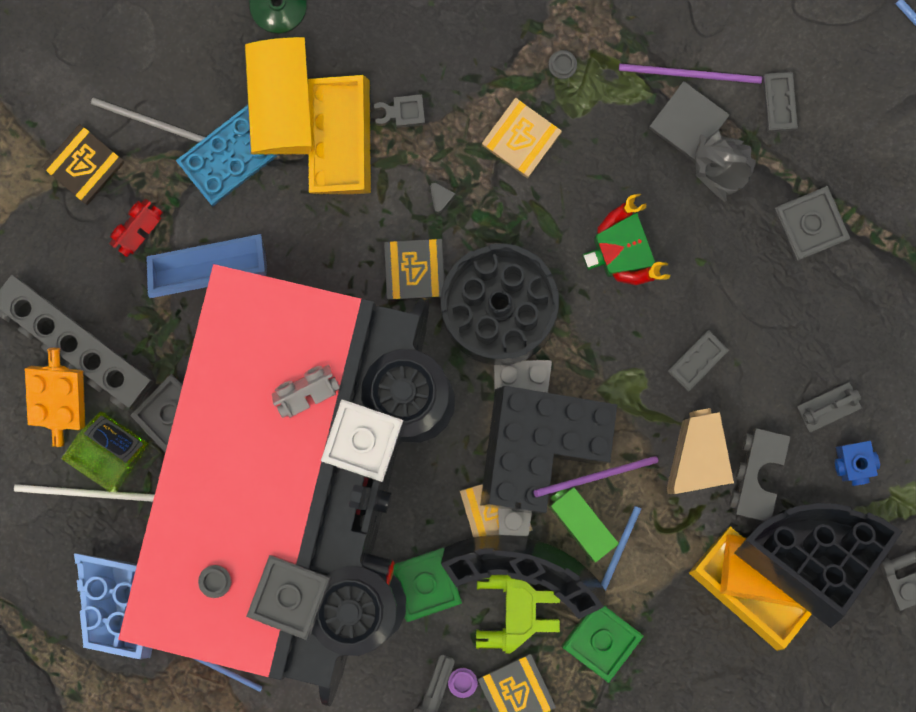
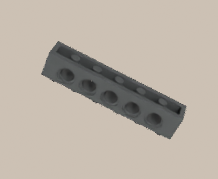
M11 275L1 287L0 317L7 322L13 319L20 325L17 330L30 340L35 336L43 342L40 347L48 353V348H60V356L66 360L63 365L69 369L83 370V374L89 378L86 383L98 392L104 389L111 394L112 397L109 400L120 409L124 410L125 407L134 410L155 383V381L18 277ZM29 302L32 308L28 316L22 317L20 315V307L24 303ZM48 320H53L55 325L53 332L45 335L42 330L43 324ZM71 337H75L78 342L77 348L73 352H67L65 348L66 341ZM97 354L101 359L100 366L95 370H91L88 366V360L91 356ZM116 372H121L124 376V382L120 387L114 388L111 384V377Z

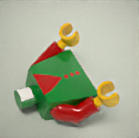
M641 194L629 196L626 203L611 211L598 226L597 235L594 238L597 249L582 254L587 270L603 265L607 277L613 276L616 281L631 285H640L655 279L667 280L670 278L669 274H660V268L668 265V263H655L638 214H633V212L644 210L647 206L646 204L639 207L635 206L634 200Z

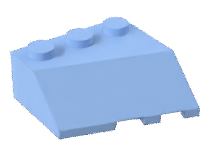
M74 553L79 578L77 580V588L80 591L82 609L80 611L83 648L135 659L151 658L153 648L118 640L137 564Z

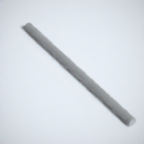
M96 98L91 100L92 105L190 140L200 142L205 138Z

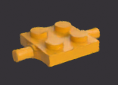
M48 348V366H29L25 368L28 425L42 426L52 430V446L62 447L65 445L64 429L81 430L86 427L83 370H73L60 365V348Z

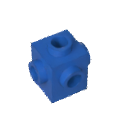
M871 441L836 447L838 459L834 461L837 475L842 477V481H851L852 486L870 483L869 477L878 476L877 469H880V461L877 452H873Z

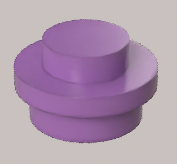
M458 668L451 673L448 687L451 693L459 698L469 697L476 691L477 677L470 669Z

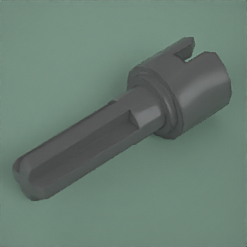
M445 655L438 656L422 705L414 708L413 712H438L455 663L453 658Z

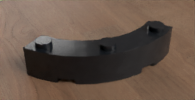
M487 535L459 541L444 549L441 565L456 587L467 582L491 578V575H509L511 579L525 581L534 585L541 584L549 588L557 598L571 609L578 619L604 607L605 589L597 578L575 558L547 543L520 536Z

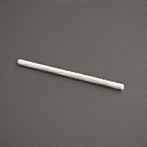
M17 484L14 486V492L153 502L155 494Z

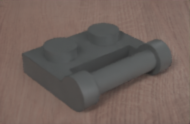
M916 550L892 560L886 558L880 564L895 606L899 611L916 605V571L896 578L895 575L896 570L916 563Z

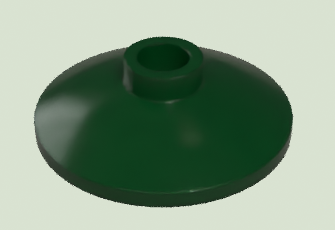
M250 0V12L255 23L263 30L275 34L286 33L295 29L304 19L307 10L306 0H282V4L278 7L272 5L273 0Z

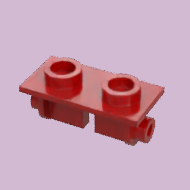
M144 199L142 203L137 201L128 212V215L131 217L124 225L120 223L110 235L112 240L109 244L114 248L120 244L121 247L118 251L126 257L130 253L133 255L145 240L137 231L141 228L150 234L162 219L160 216L163 212L156 206L149 209L148 207L151 202L147 199Z

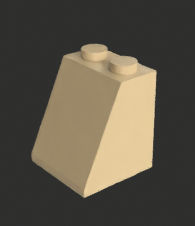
M711 408L697 410L689 413L690 418L682 421L667 485L668 494H678L734 483L720 412L712 414Z

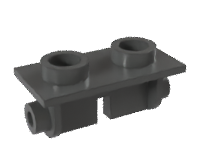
M850 382L797 406L810 433L862 409L859 403L861 396L858 390H853Z

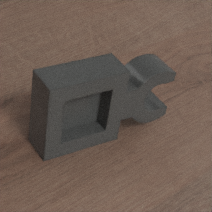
M422 94L393 97L394 106H389L384 102L374 104L375 110H384L386 112L384 118L375 119L377 126H385L391 120H396L397 128L425 125Z

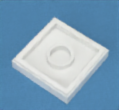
M341 399L321 461L383 482L404 420Z

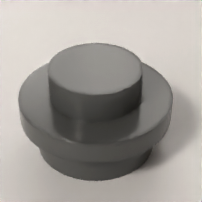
M560 50L552 54L549 59L548 68L554 77L568 79L577 69V60L571 52Z
M219 565L205 568L198 580L201 592L210 598L224 596L229 591L232 583L230 573Z

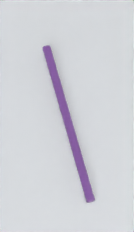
M619 64V71L762 83L761 76Z
M653 456L534 490L535 497H540L658 463V457Z

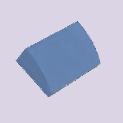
M261 234L147 256L149 298L208 287L213 264L266 276V251Z

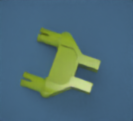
M491 575V578H485L489 579V581H477V590L503 589V592H506V619L503 631L476 630V639H488L476 640V649H502V652H505V654H510L535 632H560L559 619L536 618V603H560V599L554 595L552 590H535L528 582L511 579L509 575Z

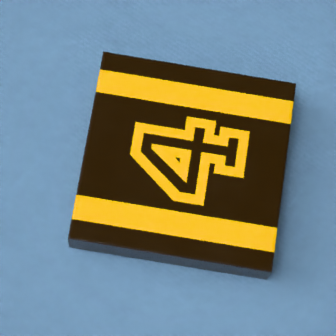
M79 124L42 168L83 203L88 205L125 162Z

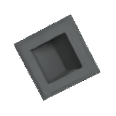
M431 183L430 190L435 215L441 216L455 200V193L437 183Z

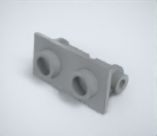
M329 365L323 368L316 366L308 370L304 374V378L294 383L293 381L284 382L275 389L276 392L272 393V400L274 406L281 403V405L277 406V409L282 418L286 416L291 418L310 408L305 398L308 395H311L315 404L336 395L335 391L339 390L340 386L335 377L329 380L333 376Z

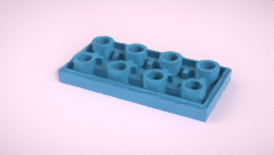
M247 105L177 159L176 162L213 207L280 154H251L249 111Z

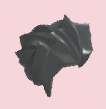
M719 131L713 133L708 138L701 134L695 153L696 176L714 194L726 202L727 195L741 190L751 179L750 176L753 174L756 163L751 158L752 147L742 144L744 142L742 140L721 137Z

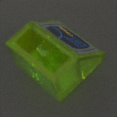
M100 411L79 432L61 459L107 491L117 492L149 443Z

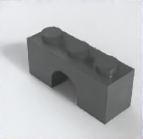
M757 428L751 429L750 434L746 433L742 450L746 451L744 462H739L736 471V479H740L737 491H732L729 507L733 508V515L762 522L773 516L777 494L762 489L758 483L757 476L760 468L767 463L777 466L784 465L790 436Z

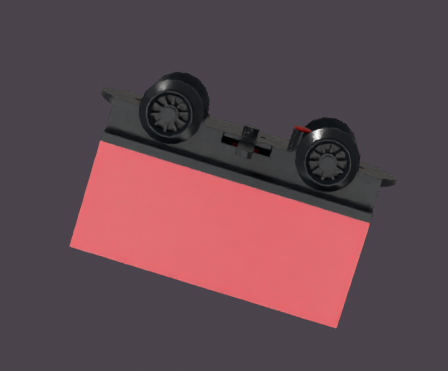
M213 264L118 640L277 680H282L286 677L318 685L322 705L331 706L340 680L343 677L347 657L360 656L376 650L400 628L406 615V595L401 582L393 574L394 560L391 562V559L372 554L382 513L387 514L392 493L388 492L398 446L403 442L421 443L435 438L448 426L455 410V394L450 380L432 357L422 353L427 331L429 299L420 298L410 313L377 306L373 301ZM329 365L333 375L329 380L335 377L340 386V389L335 391L336 395L318 404H315L311 395H308L305 398L310 408L291 418L289 416L282 418L277 409V406L281 405V403L274 406L272 400V393L276 392L275 389L284 382L293 381L294 383L304 378V374L316 366L323 368ZM341 399L404 420L383 482L321 461ZM269 555L332 578L309 640L299 638L246 617ZM212 565L224 567L230 573L232 580L229 591L219 598L207 597L201 592L198 584L201 572Z

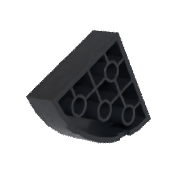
M815 503L790 508L784 513L766 520L754 530L734 554L829 628H832L846 615L903 531L885 519L869 512L864 514L851 510L850 506L841 504Z

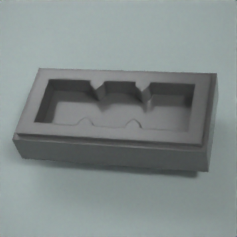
M793 72L764 74L763 88L767 132L796 131L798 124Z
M708 330L667 373L689 392L729 349Z

